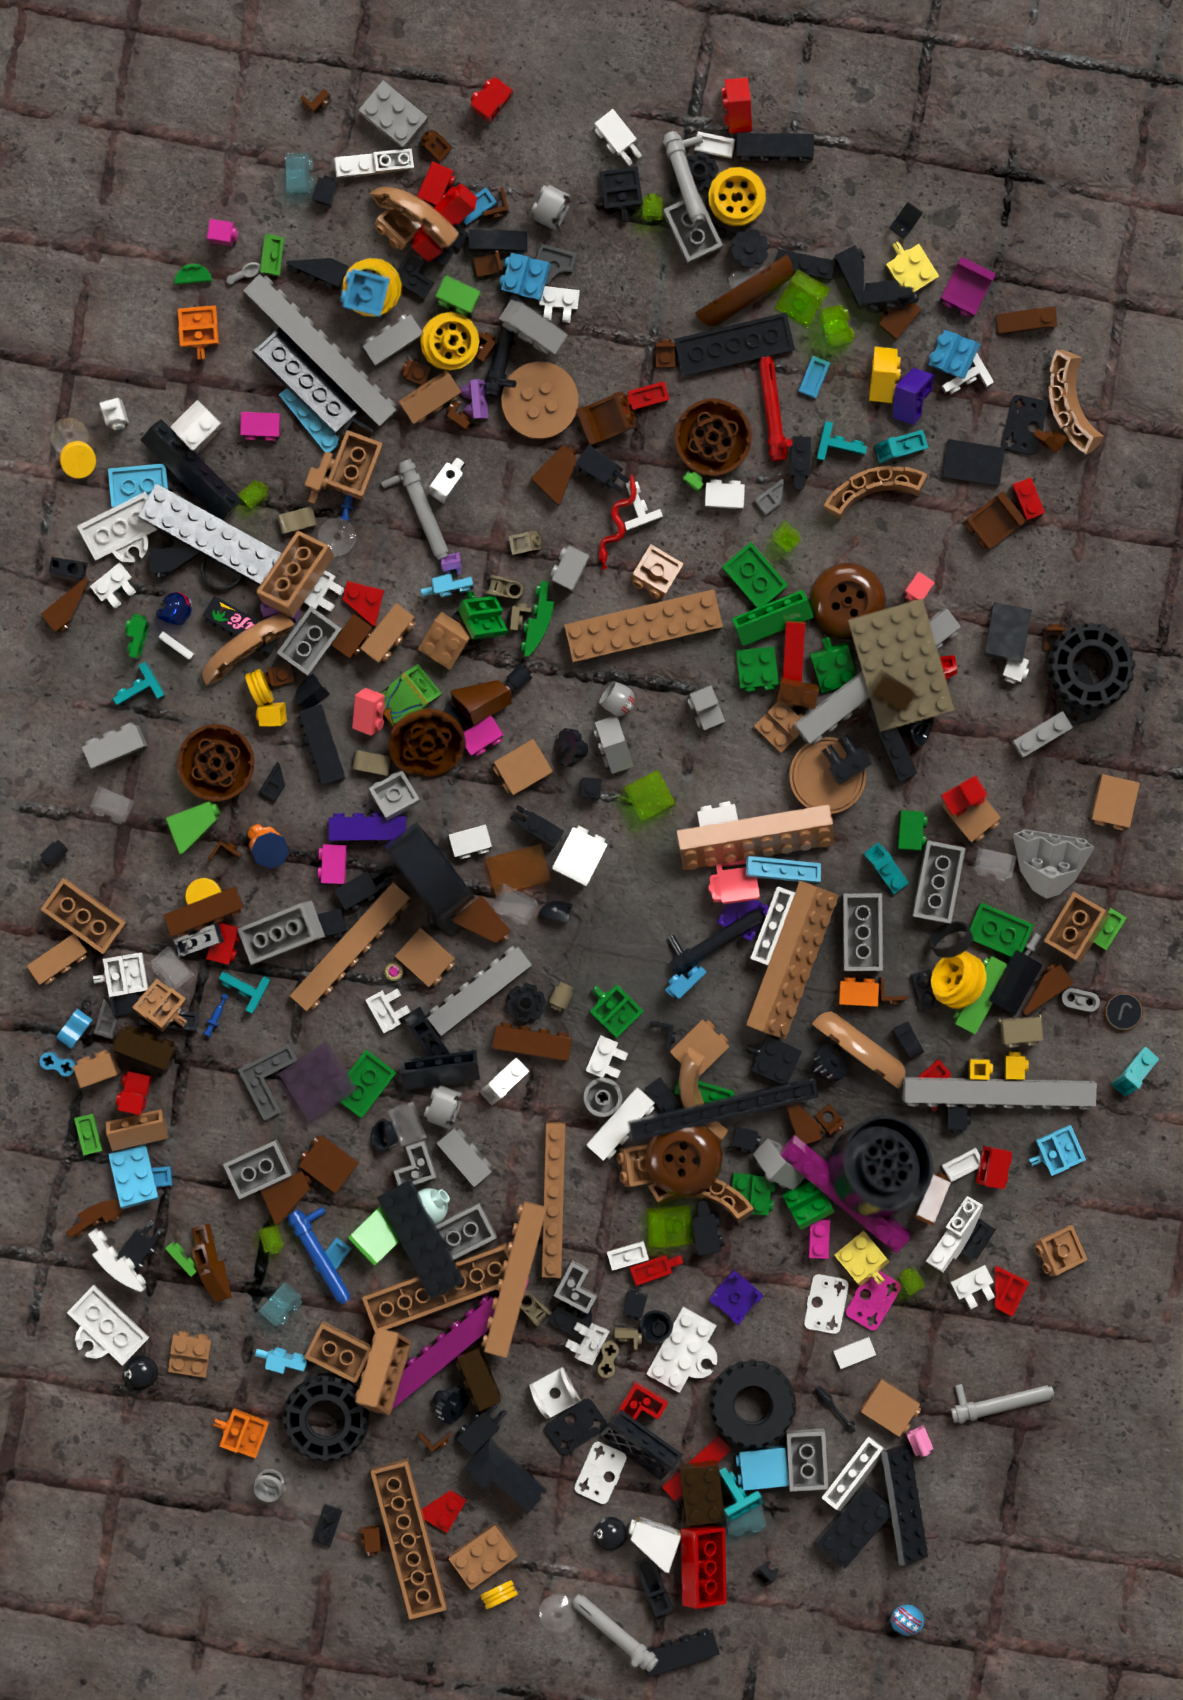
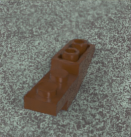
M118 1197L99 1202L77 1214L81 1222L67 1230L66 1233L70 1238L74 1235L78 1238L86 1232L84 1228L89 1225L94 1227L102 1221L100 1217H103L106 1223L110 1220L113 1223L122 1217L121 1212L126 1209L130 1212L138 1205L121 1209Z
M210 1224L192 1228L195 1247L190 1249L196 1269L205 1288L215 1302L232 1298L224 1260L218 1261Z

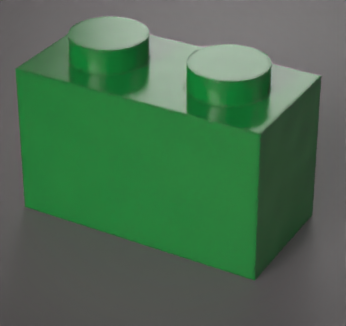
M900 810L897 848L922 850V846L925 847L926 835H923V827H927V816H924V812Z

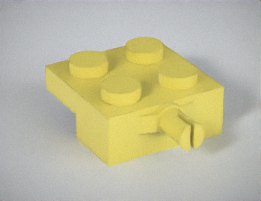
M899 241L896 244H892L898 255L894 260L886 264V268L893 279L897 280L903 287H912L914 292L939 277L920 244L905 251Z
M864 1230L835 1254V1257L860 1286L872 1277L878 1285L882 1284L880 1280L882 1282L885 1281L879 1274V1271L890 1261Z

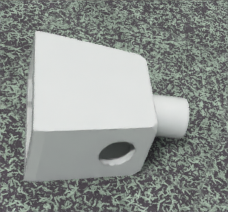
M456 458L452 464L446 463L430 485L428 494L445 504L462 479L463 473L461 470L466 464L459 458Z

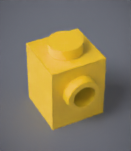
M266 703L258 707L256 719L259 720V726H282L287 722L285 703Z
M1009 1052V1055H1004V1078L1025 1080V1071L1029 1069V1061L1025 1060V1056L1021 1055V1052Z
M969 1059L968 1078L989 1080L990 1075H993V1064H990V1060Z

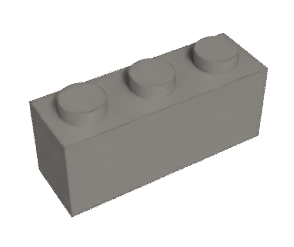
M406 314L396 320L397 324L392 327L390 325L384 327L380 335L377 337L373 335L364 341L365 345H363V348L376 367L421 338L422 331L411 314L409 316Z
M1062 711L1011 742L1020 757L1023 758L1073 727Z
M454 1127L437 1142V1145L475 1187L492 1172L490 1169L492 1165L486 1158L482 1159L477 1154L480 1151L473 1143L469 1144L465 1140L467 1138L466 1134L460 1128L457 1130Z

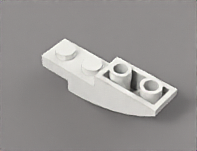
M412 148L334 158L336 178L369 176L414 168Z
M968 1196L965 1198L947 1224L946 1233L926 1260L929 1265L944 1272L952 1259H957L977 1224L983 1209L982 1204Z
M96 1228L88 1234L98 1249L93 1254L94 1258L111 1276L141 1292L146 1288L144 1285L146 1281L141 1274L137 1275L134 1271L135 1265L130 1258L126 1259L125 1256L118 1260L116 1258L118 1256L116 1250L112 1246H108L106 1243L107 1237L102 1230L98 1231Z

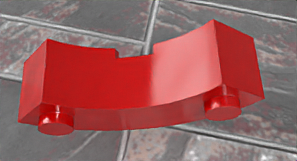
M461 183L457 187L450 188L446 196L434 209L452 226L454 223L458 225L467 215L475 210L477 197ZM422 224L419 231L413 237L412 248L429 262L440 255L444 247H440L424 231V225Z

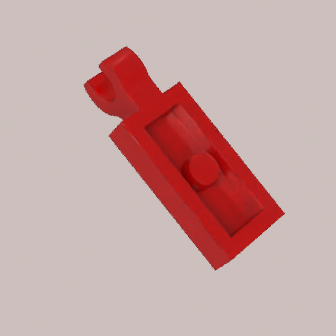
M665 381L627 391L628 406L631 405L632 410L670 400Z
M665 1254L631 1266L630 1270L637 1286L671 1274V1267L682 1264L683 1260L681 1255L668 1259Z

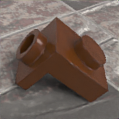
M325 89L312 102L302 95L300 97L302 101L301 106L308 112L312 110L316 113L320 108L324 109L330 103L329 98L331 96Z

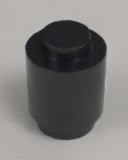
M518 665L507 676L508 679L505 683L514 692L520 691L532 679L530 675L533 672L526 665L523 667Z
M57 840L52 842L40 854L42 857L40 861L47 868L50 866L54 868L67 855L66 853L69 850L61 841Z

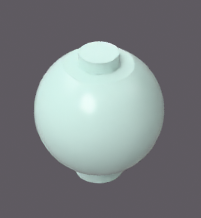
M432 1188L419 1190L418 1193L427 1213L433 1219L435 1225L439 1224L444 1220L448 1211L447 1203L450 1201L448 1194L442 1189L439 1191Z

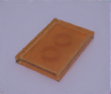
M542 844L486 858L495 895L551 881Z

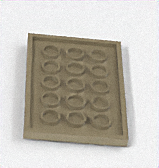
M923 598L848 620L880 732L954 710ZM880 670L918 693L906 713L901 711L898 714L887 706L888 703L886 701L882 704L871 696L872 693L869 688Z

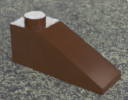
M1056 306L996 314L998 334L1052 329L1058 326Z
M87 578L80 581L41 613L55 632L61 631L63 633L71 626L69 623L73 620L90 583Z
M1053 963L1045 968L1047 972L1042 975L1022 1011L1024 1015H1028L1073 984V981L1061 964L1056 965Z
M798 1103L785 1105L796 1137L805 1144L822 1139L821 1134H824L820 1123H816L815 1119Z

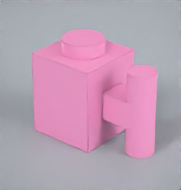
M924 1425L906 1432L916 1456H927L931 1453L930 1450L934 1449Z

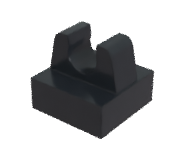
M770 1561L757 1567L752 1573L765 1587L776 1580V1575L779 1571L778 1568H775L773 1571L768 1568L771 1564Z

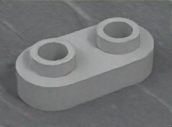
M1068 988L1061 995V1000L1067 1007L1093 1012L1100 1005L1099 997L1091 992ZM1069 994L1074 995L1073 1001L1067 999ZM1088 998H1091L1093 1000V1003L1090 1006L1086 1004V1000Z

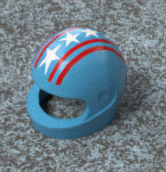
M905 1604L893 1611L891 1623L893 1629L900 1634L913 1636L922 1629L924 1617L915 1606Z

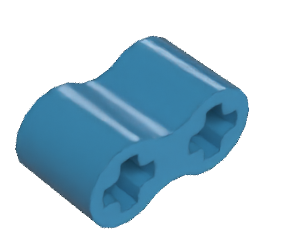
M76 1009L56 1038L72 1049L90 1026L93 1019L79 1009Z
M51 1051L44 1053L40 1057V1065L44 1069H55L62 1076H70L75 1073L73 1066L77 1064L71 1058H60ZM51 1056V1060L54 1061V1063L47 1065L48 1061H46L45 1058ZM70 1063L69 1067H71L72 1070H68L66 1072L65 1067H63V1065Z

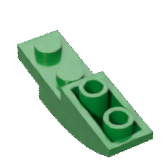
M541 581V585H537L536 596H539V603L534 605L533 615H537V619L529 618V622L524 624V633L527 634V639L522 641L521 652L525 653V657H529L536 650L551 621L554 602L547 601L548 581Z

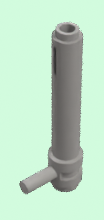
M671 131L664 135L663 144L668 159L672 162L691 222L695 225H700L704 223L706 216L685 156V148L703 143V139L699 135L682 140L677 132Z
M411 459L398 463V475L382 481L383 488L385 489L402 482L411 498L434 557H437L439 560L448 556L447 552L449 550L421 485V477L419 473H416L415 463H412Z
M959 1384L955 1385L959 1405L951 1409L954 1424H963L967 1420L975 1421L979 1417L1049 1401L1054 1397L1052 1386L1048 1387L1046 1385L976 1403L973 1401L967 1403L963 1385Z
M578 1594L572 1601L573 1607L629 1654L633 1666L640 1664V1667L648 1672L656 1666L659 1660L653 1652L647 1651L648 1648L645 1645L639 1644L584 1595Z

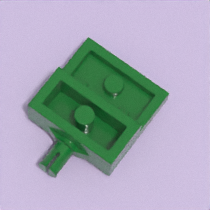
M473 591L468 592L466 595L468 599L462 600L457 610L472 640L506 635L508 630L500 616L503 610L496 596L476 598Z
M829 637L826 640L825 638L822 639L823 650L810 654L822 693L842 687L857 675L847 643L832 646Z
M618 984L605 993L597 985L591 990L599 999L590 1012L616 1038L644 1012Z

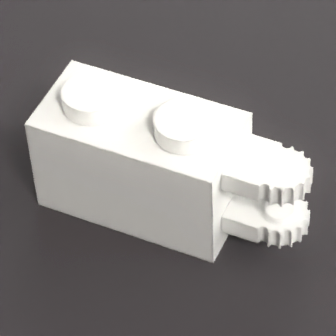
M613 109L595 122L596 129L594 131L600 139L605 138L608 142L606 146L612 154L616 152L629 166L632 164V160L624 151L630 148L637 158L642 156L634 145L637 142L636 137Z
M115 398L100 403L106 425L114 430L125 428V424H128L129 421L123 401Z

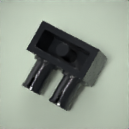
M849 734L843 736L847 744L842 737L838 739V742L847 753L846 758H840L832 744L827 747L831 754L826 748L822 750L831 764L829 771L839 785L872 764L863 748H857Z

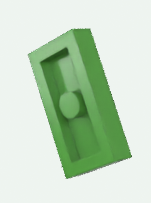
M271 234L264 235L260 273L280 276L284 237Z
M688 472L684 476L683 481L695 491L699 492L703 487L702 478L695 472L692 474Z
M1112 908L1109 909L1108 913L1110 915L1093 942L1106 951L1127 920L1125 916Z
M94 1113L74 1118L83 1156L103 1151Z
M171 1242L165 1248L190 1276L197 1272L193 1258L185 1256L183 1253L185 1250L179 1243L174 1244V1242Z

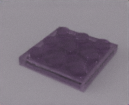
M326 1041L279 1073L309 1122L358 1090Z

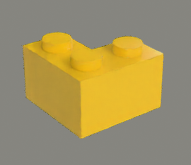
M874 348L869 401L892 403L893 395H895V386L897 385L895 381H899L901 357H897L898 349Z

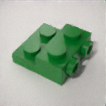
M133 614L131 621L127 620L125 631H127V636L134 638L128 644L127 652H130L129 656L141 659L150 622L146 621L147 617Z
M775 646L736 650L740 689L744 688V692L756 691L755 687L763 686V690L775 689V685H778Z
M733 1173L732 1188L748 1200L754 1208L752 1214L768 1216L769 1211H773V1200H770V1193L775 1191V1182H770L765 1175Z
M808 1179L803 1182V1185L794 1190L788 1189L786 1194L782 1195L800 1230L834 1213L825 1193Z

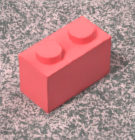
M920 572L916 573L903 592L906 594L905 598L910 602L924 599L935 582Z
M364 688L355 695L353 729L371 736L382 729L384 725L385 695L368 688Z

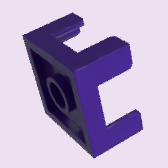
M757 900L728 903L717 923L726 927L753 909H759L762 915L765 916L769 907ZM760 924L741 936L752 941Z
M733 1269L710 1295L709 1301L722 1309L739 1325L752 1306L760 1301L763 1293Z

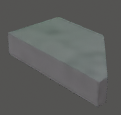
M783 479L754 500L765 516L781 504Z
M103 999L94 1034L113 1039L118 1019L113 1017L112 1008L108 1001Z

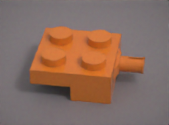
M217 306L178 309L180 347L197 348V359L201 360V356L202 359H206L204 347L220 345Z
M233 1409L227 1422L218 1419L214 1421L213 1426L223 1429V1437L219 1447L256 1459L269 1421Z

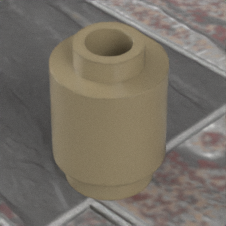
M563 982L556 985L549 1000L552 1003L551 1007L558 1011H562V1008L566 1010L574 994L572 992L574 988Z

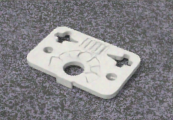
M816 1274L813 1277L804 1321L806 1328L833 1334L840 1331L849 1286L846 1279ZM841 1281L845 1289H842L839 1296H837L838 1292L834 1288V1284H838ZM814 1297H820L823 1300L822 1305L818 1308L814 1307L811 1303ZM833 1315H835V1323H837L838 1326L834 1327L833 1330H830V1326L827 1325V1322H831V1319H833Z
M595 1442L576 1482L575 1491L598 1503H607L614 1486L620 1478L619 1475L625 1464L626 1455L604 1443ZM602 1446L605 1454H601L595 1460L597 1452L594 1449ZM607 1471L613 1472L615 1475L614 1481H605L604 1474ZM588 1478L587 1486L590 1488L582 1492L579 1483H584Z

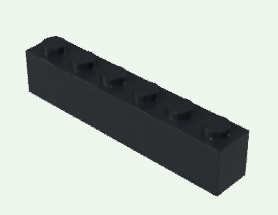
M162 419L153 424L140 439L217 518L221 520L226 519L242 502L236 493Z

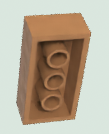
M297 531L257 590L261 602L290 617H294L334 558L330 546Z
M63 878L41 908L43 912L102 954H106L128 923L67 878Z
M378 1328L377 1333L373 1337L372 1350L367 1356L368 1363L366 1370L362 1373L360 1389L356 1393V1403L369 1411L390 1416L412 1342L399 1333Z

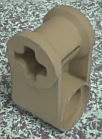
M490 575L491 583L486 594L518 600L524 595V587L519 582ZM514 585L520 587V593L516 596L510 593V589Z
M525 1290L523 1297L528 1296L531 1298V1301L528 1304L521 1303L520 1308L536 1326H539L540 1322L547 1315H551L552 1312L532 1292Z

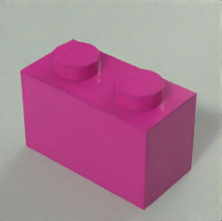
M210 219L207 235L209 242L233 247L234 242L238 241L239 231H237L234 223Z
M241 412L240 435L245 437V440L254 441L256 437H264V441H276V438H280V413Z
M492 716L464 732L466 748L471 756L475 754L476 757L486 751L484 747L489 744L495 746L501 742V737L503 736L502 731Z
M323 844V848H319V860H322V867H318V879H321V883L345 884L347 845Z
M823 1218L809 1226V1258H829V1218Z

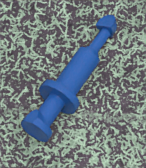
M345 496L344 504H341V508L344 510L340 520L349 521V510L354 508L351 506L353 497Z
M227 994L221 996L223 999L220 1005L216 1006L211 1019H207L206 1022L209 1025L206 1032L203 1031V1034L212 1037L211 1032L214 1026H219L217 1022L223 1012L224 1002L228 998Z

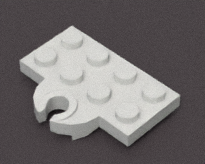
M146 492L77 526L95 561L113 553L122 562H135V557L129 553V548L133 546L139 549V556L141 558L144 557L149 545L147 535L158 530L137 518L148 499Z
M95 1285L67 1312L80 1325L75 1337L78 1350L83 1348L85 1341H91L94 1345L93 1350L86 1352L84 1355L86 1357L96 1359L109 1353L123 1366L149 1338L141 1328Z
M683 1307L673 1324L672 1333L662 1344L647 1375L679 1393L689 1376L704 1378L710 1375L713 1371L711 1369H704L701 1361L708 1358L712 1364L717 1365V1352L708 1343L717 1325Z

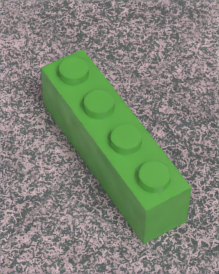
M990 956L989 959L985 958L982 962L985 966L986 984L981 996L973 1004L957 1009L953 1016L955 1024L975 1035L992 1005L989 998L1007 967V964L993 956Z

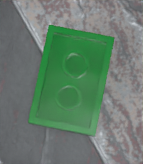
M752 542L747 544L722 566L724 571L756 608L769 603L788 586Z
M980 902L970 925V930L973 935V941L1012 957L1015 950L1023 952L1034 924Z
M366 1049L332 1093V1096L362 1118L397 1072Z

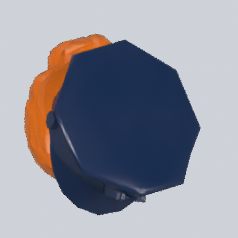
M260 824L251 826L247 836L251 839L249 848L255 862L269 869L281 866L289 853L285 838L272 827H262Z

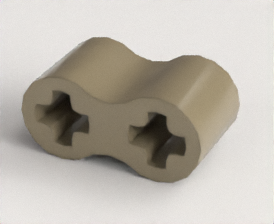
M312 506L277 516L282 535L317 526Z
M356 750L352 769L388 776L391 757Z
M607 1340L602 1345L603 1358L598 1364V1373L604 1378L611 1377L615 1372L614 1359L619 1353V1346L614 1340ZM609 1345H613L615 1350L611 1354H608V1351L605 1349L609 1348ZM605 1364H609V1368H611V1370H608L607 1373H605L604 1369L601 1368V1366L605 1367Z

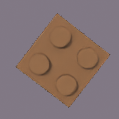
M441 612L433 622L418 650L450 670L457 662L471 636L465 626Z
M104 1050L94 1054L95 1058L93 1059L87 1056L76 1061L77 1065H74L73 1069L80 1088L121 1073L113 1051L109 1053L108 1050Z

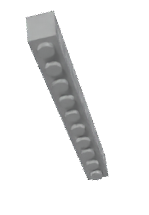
M259 274L243 291L381 428L397 412L394 408L396 404L389 397L385 399L381 395L383 391L376 384L372 386L367 381L369 377L362 370L358 373L353 368L355 363L349 357L344 359L340 355L342 350L335 343L330 345L326 341L327 335L322 330L317 332L312 327L314 325L313 321L307 316L303 318L299 314L301 310L294 303L290 305L285 300L287 296L280 289L276 291L272 287L274 283L266 275L262 277Z
M943 608L929 619L937 649L943 645L942 641L947 637L948 639L954 637L958 633L957 630L961 627L947 608ZM863 671L793 724L806 743L812 742L815 744L822 738L821 734L825 731H832L838 726L836 724L841 719L843 721L853 714L851 711L856 707L860 709L868 703L867 699L870 695Z
M903 1077L902 1100L908 1106H919V1103H927L926 1106L935 1107L938 1106V1103H946L947 1107H957V1104H965V1107H976V1104H984V1107L994 1108L995 1104H1000L1004 1108H1014V1105H1022V1108H1033L1034 1105H1041V1108L1052 1109L1053 1106H1060L1061 1109H1072V1106H1079V1109H1091V1106H1096L1097 1083L1094 1081L984 1080Z

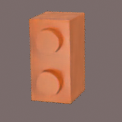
M844 977V981L839 983L838 1004L878 1006L879 983H875V979L863 978V982H857L856 978Z

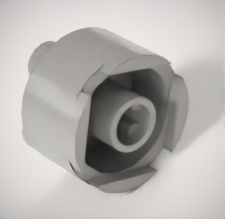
M544 185L539 194L541 198L538 203H534L531 213L533 214L534 221L556 230L555 225L560 226L569 208L566 203L567 200L571 201V195L551 185L548 187Z
M599 1077L589 1082L584 1091V1103L592 1114L606 1117L619 1109L622 1102V1092L614 1080L607 1077ZM605 1092L608 1099H604L601 1102L597 1095Z
M444 1086L434 1088L431 1094V1099H433L431 1106H427L424 1117H427V1121L451 1129L452 1126L449 1123L450 1121L454 1122L461 1106V1101L458 1099L463 1097V1093Z

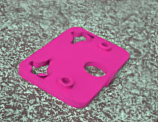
M879 1271V1274L885 1281H880L882 1284L878 1285L872 1277L862 1286L859 1285L855 1296L846 1309L848 1317L870 1330H876L901 1290V1284ZM895 1283L897 1291H892L886 1296L888 1293L887 1284ZM863 1289H868L871 1292V1297L867 1300H863L860 1297V1292ZM877 1313L875 1318L877 1324L869 1326L868 1316L872 1317Z

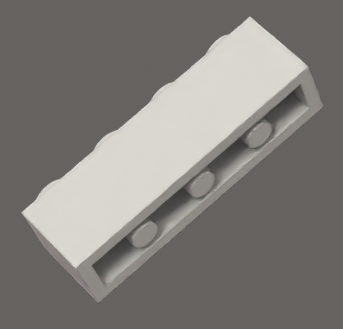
M777 886L750 959L769 965L795 892Z
M636 1087L586 1146L602 1160H605L606 1157L610 1159L616 1153L614 1148L619 1143L623 1145L629 1138L627 1135L629 1133L628 1121L642 1118L644 1114L648 1116L654 1110L652 1106L654 1101Z
M868 1437L823 1495L822 1499L836 1510L841 1511L882 1458L881 1452L886 1449L874 1439Z

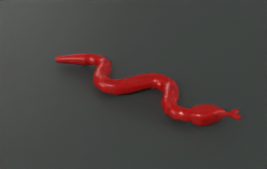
M630 475V497L615 502L611 508V516L618 527V531L615 535L604 537L600 542L598 557L601 563H603L602 570L608 569L605 564L608 553L605 550L606 544L620 541L626 531L625 524L618 512L621 507L629 506L636 500L637 488L633 475Z

